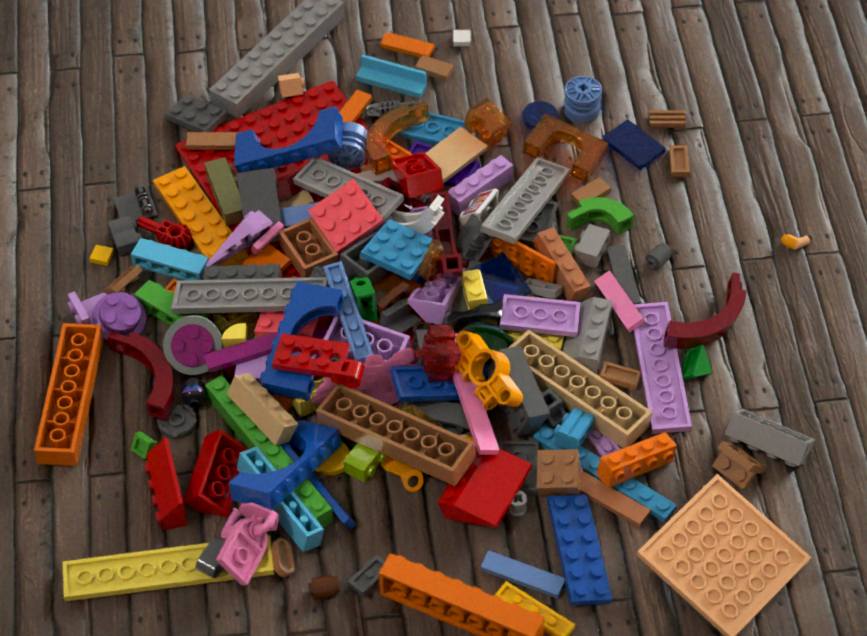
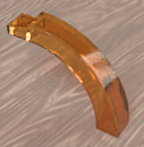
M425 101L410 107L406 103L382 115L372 125L367 135L366 146L369 166L375 175L392 170L391 155L386 150V145L390 139L407 127L429 120L428 104Z

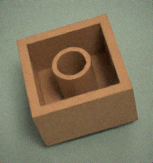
M538 450L537 490L539 496L580 495L581 458L579 450Z

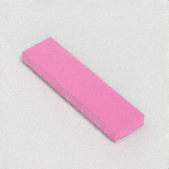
M610 270L594 281L605 298L612 300V308L629 332L646 322Z

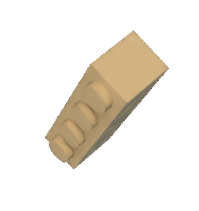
M250 373L236 375L226 394L274 445L290 442L298 423L261 386Z

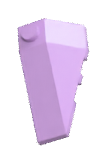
M260 210L255 213L251 211L246 214L242 222L207 262L206 267L218 266L257 242L272 228V221Z

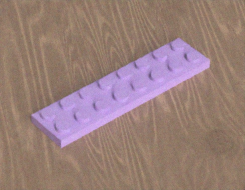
M668 302L634 304L646 321L634 329L633 333L646 405L652 411L651 432L652 434H659L664 432L691 431V418L677 348L663 347L664 331L671 320Z

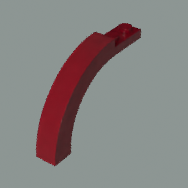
M448 191L430 193L431 204L438 195L445 199L440 205L443 207L442 211L444 214L434 226V239L438 241L436 253L442 279L462 277L461 253L457 254L449 193Z

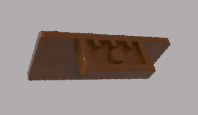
M388 271L372 284L376 295L378 320L371 321V323L379 325L381 312L404 298L410 297L416 288L421 289L422 286L412 278L408 280ZM362 301L364 306L363 308L367 307L368 303L366 301Z

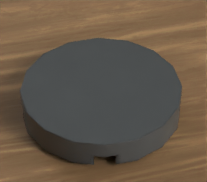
M173 404L166 421L157 420L158 429L162 435L168 438H184L195 430L197 425L196 413L188 405Z

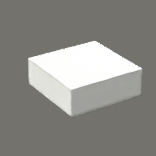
M453 30V46H471V30Z

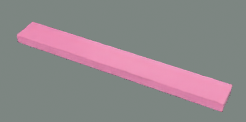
M441 334L439 339L478 454L498 455L499 447L487 412L483 408L481 400L474 396V391L478 386L472 381L465 382L460 371L454 368L455 361L462 354L456 344L458 334Z

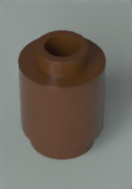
M327 575L311 578L312 583H308L310 596L314 595L315 599L335 596V593H340L337 576Z

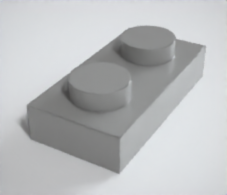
M529 278L521 284V291L527 292L531 296L540 295L546 299H555L563 293V285Z

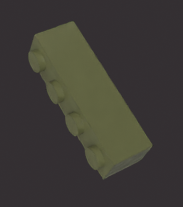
M226 158L204 163L206 177L226 227L241 223L243 213L240 193L237 188L238 180L236 176H232L234 174L232 165L227 163Z

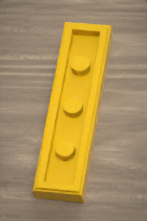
M507 581L495 594L504 601L511 604L516 603L523 609L539 613L544 617V632L551 636H569L575 629L574 623Z

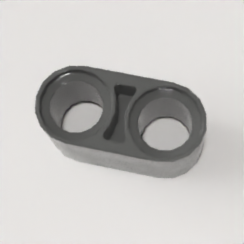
M214 537L198 558L196 570L212 578H217L224 568L216 561V558L225 541Z

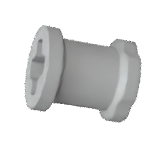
M518 491L508 508L509 513L514 517H521L526 513L527 496L524 492Z

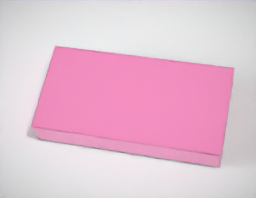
M278 221L253 244L250 251L257 255L279 235V231L283 230L284 225Z

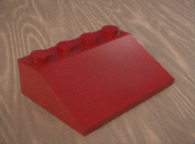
M475 445V460L456 486L447 485L437 503L446 519L497 528L533 465L499 449L498 455H479Z

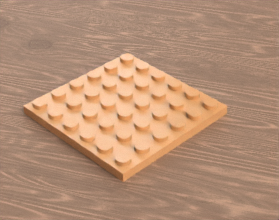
M718 474L636 553L645 564L724 636H737L811 559L804 550Z

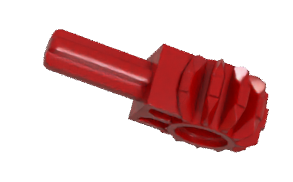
M143 216L138 218L137 225L155 233L157 242L186 250L187 245H191L192 233L187 224L182 225L181 222L175 224L166 219L159 224Z

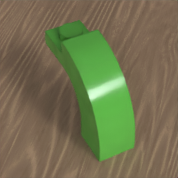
M602 197L588 198L579 201L578 209L572 210L567 214L566 226L571 231L585 223L600 221L608 224L617 234H620L633 227L634 214L626 206L615 200Z

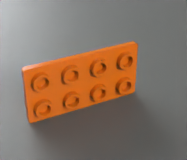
M496 237L491 242V254L496 259L508 263L511 267L517 268L527 276L555 284V261L519 241L512 244Z

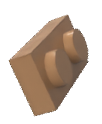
M139 265L130 266L104 290L107 294L123 292L126 289L125 286L136 281L139 278L138 274L143 270Z

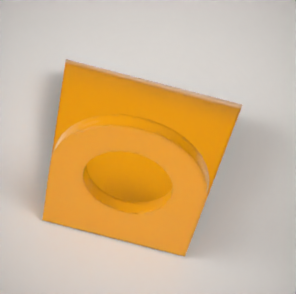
M389 456L381 463L384 470L401 477L406 490L415 492L422 487L423 476L420 470ZM411 476L418 477V484L415 487L408 485V480Z

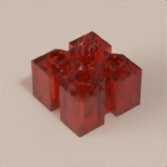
M429 325L427 333L424 334L422 347L413 351L414 357H420L423 360V370L427 374L429 381H452L455 373L454 366L458 365L461 357L458 343H455L456 336L452 325Z

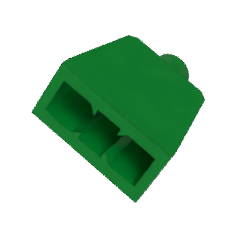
M355 277L350 281V287L361 319L368 322L378 320L376 295L369 278ZM362 301H366L368 303L367 307L363 308L364 306Z

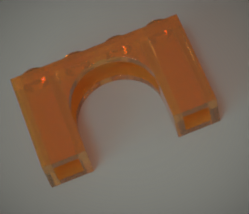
M545 113L526 138L523 153L535 159L537 157L541 158L550 145L557 142L569 143L580 152L572 165L571 176L587 183L606 156L608 143Z

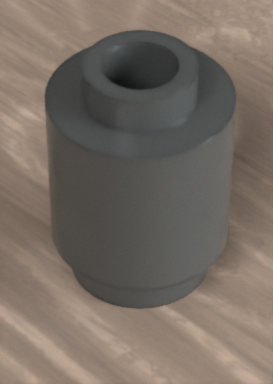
M665 243L657 245L645 257L647 266L651 269L659 270L671 258L672 249Z

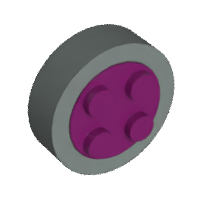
M196 315L186 316L174 322L167 330L163 341V350L167 361L174 369L187 375H198L207 372L208 368L204 355L223 349L222 336L217 326L207 318Z

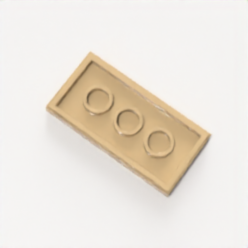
M460 127L427 151L426 154L441 168L443 183H445L487 151L488 146Z

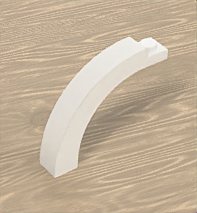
M438 195L428 209L418 213H406L395 210L384 222L386 223L388 219L395 220L401 225L425 234L432 230L443 216V207L440 205L445 199ZM385 223L377 227L376 230L380 229Z

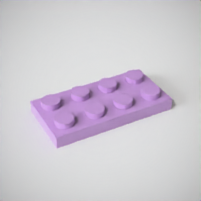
M504 294L500 329L523 332L530 330L533 333L577 337L580 302Z

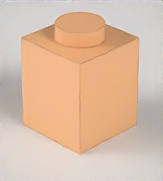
M299 73L278 76L282 98L303 94L302 89L305 88V82Z

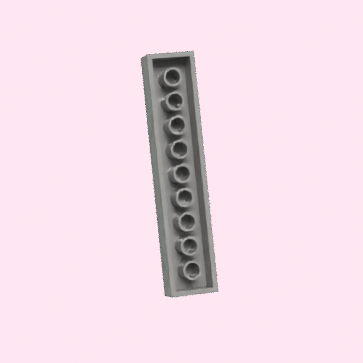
M304 0L209 89L211 104L227 110L228 114L236 118H240L278 82V76L285 75L345 17L344 2L340 0Z

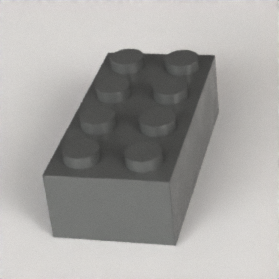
M380 229L340 254V261H342L345 273L350 275L351 280L355 277H368L371 284H374L389 271L360 257L361 251Z
M521 346L499 349L498 352L507 356L510 362L509 376L523 395L522 403L518 407L502 404V410L506 413L509 426L516 437L534 434L549 416L548 407ZM494 360L487 369L489 379L495 372L496 365Z

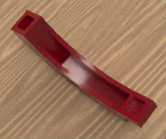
M732 273L727 283L726 305L715 316L703 321L689 323L670 320L664 331L663 347L678 349L694 348L699 345L710 344L724 336L734 325L746 300L747 290H742L740 274Z
M111 332L108 335L110 350L140 361L153 374L155 383L152 393L146 401L147 412L149 416L166 421L173 407L175 388L172 369L165 354L156 344L137 333L132 332L127 337L123 334Z

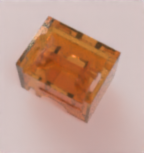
M486 98L467 110L463 127L469 133H478V139L483 143L487 142V149L506 138L511 121Z

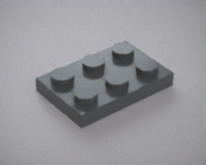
M188 94L165 113L166 120L195 132H212L229 116L227 110Z

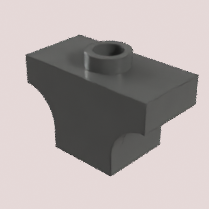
M549 388L545 392H541L550 412L545 423L555 429L558 424L562 425L566 412L563 408V400Z

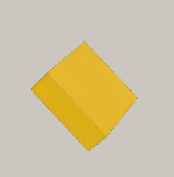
M96 245L89 258L90 263L108 266L114 254V248Z

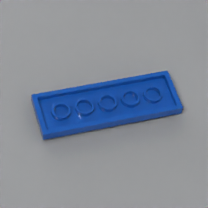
M484 364L483 366L485 381L489 380L487 369L490 364ZM448 365L394 366L390 369V375L399 402L460 400Z
M588 495L548 496L546 501L570 606L611 604L613 599Z

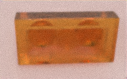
M432 239L417 271V274L427 281L430 276H433L437 260L441 258L444 252L443 245L435 239Z

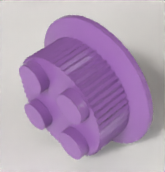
M124 292L111 293L101 298L95 305L92 315L93 325H101L103 336L106 340H108V335L111 332L123 334L127 337L132 332L140 335L146 325V311L141 302L134 296Z

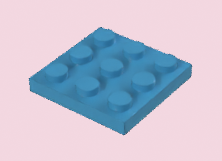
M388 219L361 251L360 257L411 280L438 247V241Z

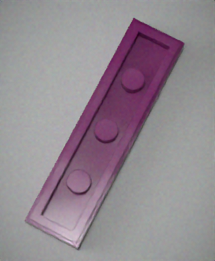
M279 332L205 354L204 359L209 373L271 354L273 339L277 338Z

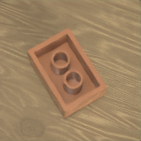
M312 217L279 231L280 247L287 257L291 259L293 266L302 278H308L316 265L323 268V266L339 262L337 252Z

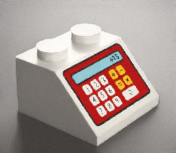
M498 189L479 193L475 199L471 200L469 207L466 211H462L459 216L460 230H462L472 213L482 223L487 219L498 205Z

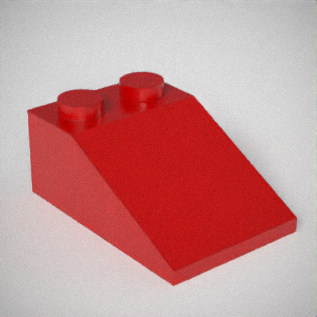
M425 152L389 160L403 192L409 198H419L423 194H430L444 189L441 168Z

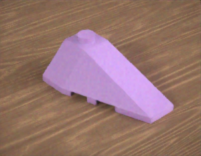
M439 273L432 282L429 280L425 282L423 288H416L408 298V304L425 322L441 325L446 312L452 311L462 279L461 277L442 279Z

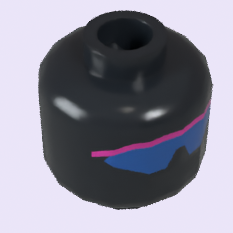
M190 378L182 384L181 399L183 404L188 405L190 408H198L207 401V391L203 381L198 378Z

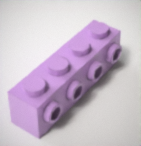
M500 155L483 168L478 169L471 176L465 178L455 187L450 188L448 191L450 209L460 216L462 211H466L469 207L471 200L475 199L479 193L492 189L499 190L512 181L513 164Z

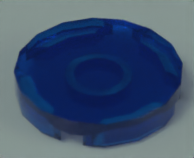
M535 101L525 106L522 118L528 128L530 126L533 130L545 131L554 126L555 122H557L558 114L552 104L544 101Z

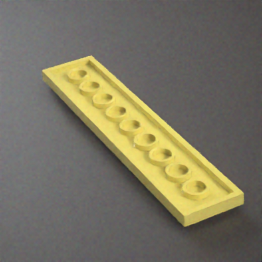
M267 535L268 544L266 551L252 577L274 575L270 535ZM209 543L62 561L65 601L236 579L225 569L222 570L217 578H212L196 570V562Z

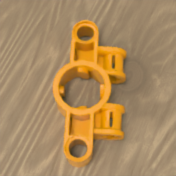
M467 331L459 332L456 337V344L462 354L455 361L454 368L460 371L465 382L472 381L478 385L474 391V396L481 400L483 408L490 410L497 406L498 403L518 407L522 403L523 395L509 376L510 362L507 356L501 352L489 349L478 334ZM491 357L495 361L496 368L491 378L485 381L483 366Z

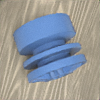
M577 76L566 83L564 114L569 120L582 124L590 123L599 117L602 98L600 83L588 76Z
M343 122L342 150L329 153V161L346 170H354L363 166L369 143V133L366 128L354 122Z

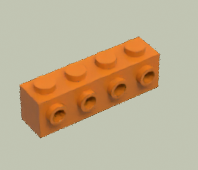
M665 432L600 457L596 475L609 488L673 462L677 444Z

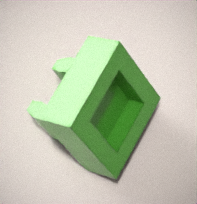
M139 431L134 435L130 450L145 460L147 459L146 454L156 446L157 441Z

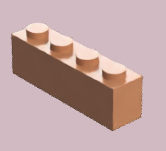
M555 228L537 233L533 246L537 252L556 262L555 281L558 285H563V294L567 301L577 302L585 299L590 289V284Z

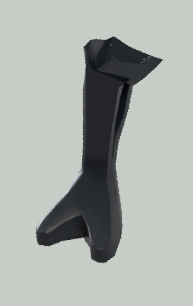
M502 299L491 304H481L467 311H447L441 323V332H444V334H457L464 324L474 322L490 323L498 326L502 316Z

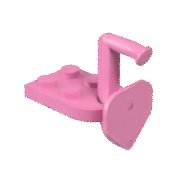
M255 503L241 504L239 510L233 508V512L221 531V537L226 541L216 558V561L242 586L248 585L266 551L268 544L267 532L275 531L278 528V513ZM243 515L246 517L245 519H241L238 521V519Z

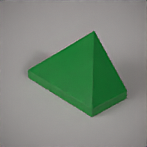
M703 345L687 350L681 369L683 381L712 373Z

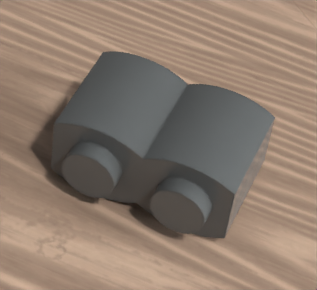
M128 215L109 221L110 232L119 256L131 253L141 238L140 232L136 233L138 228L135 220H131Z

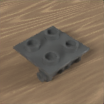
M140 183L135 186L134 193L113 198L120 218L129 215L131 220L136 222L140 216L146 218L158 216L149 189H146Z
M473 213L455 239L456 247L462 252L461 259L465 262H468V260L479 262L495 238L480 232L483 223Z

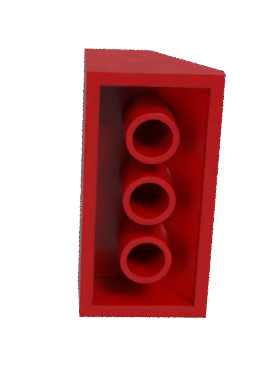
M221 429L206 435L183 502L197 512L224 517L229 516L234 501L231 497L229 482L240 473L237 470L240 452L246 451L248 448Z
M167 437L162 439L146 454L148 462L144 463L146 475L151 474L148 484L150 491L154 490L155 495L151 497L154 508L158 507L159 509L155 514L157 523H162L163 531L188 526Z

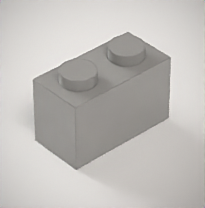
M589 224L587 229L581 233L580 243H576L574 247L575 262L596 269L609 244L610 230Z

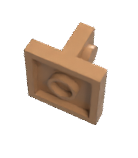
M723 441L718 446L721 453L712 464L715 469L744 490H746L757 473L763 474L767 468L737 445Z

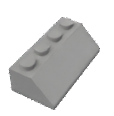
M592 297L580 303L577 337L566 336L562 352L597 374L611 318L612 300Z
M745 409L733 412L725 435L730 436L729 439L736 443H741L742 441L748 444V448L759 451V449L767 452L766 455L773 459L779 457L785 460V464L792 467L800 466L804 463L815 443V439Z

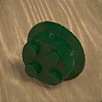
M468 325L463 327L462 330L478 334L488 348L495 351L508 348L515 342L514 338L509 334L487 326Z

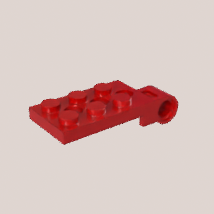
M283 333L272 361V369L330 377L331 383L343 384L349 388L360 386L365 366L357 360L347 359L350 350L349 343ZM294 352H300V353H301V354H299L298 356H293V355H292V353H294ZM313 355L321 356L318 359L311 358ZM332 358H340L337 362L331 361Z

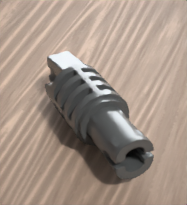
M395 100L368 105L367 116L385 118L399 116L401 113L416 112V102L400 103Z

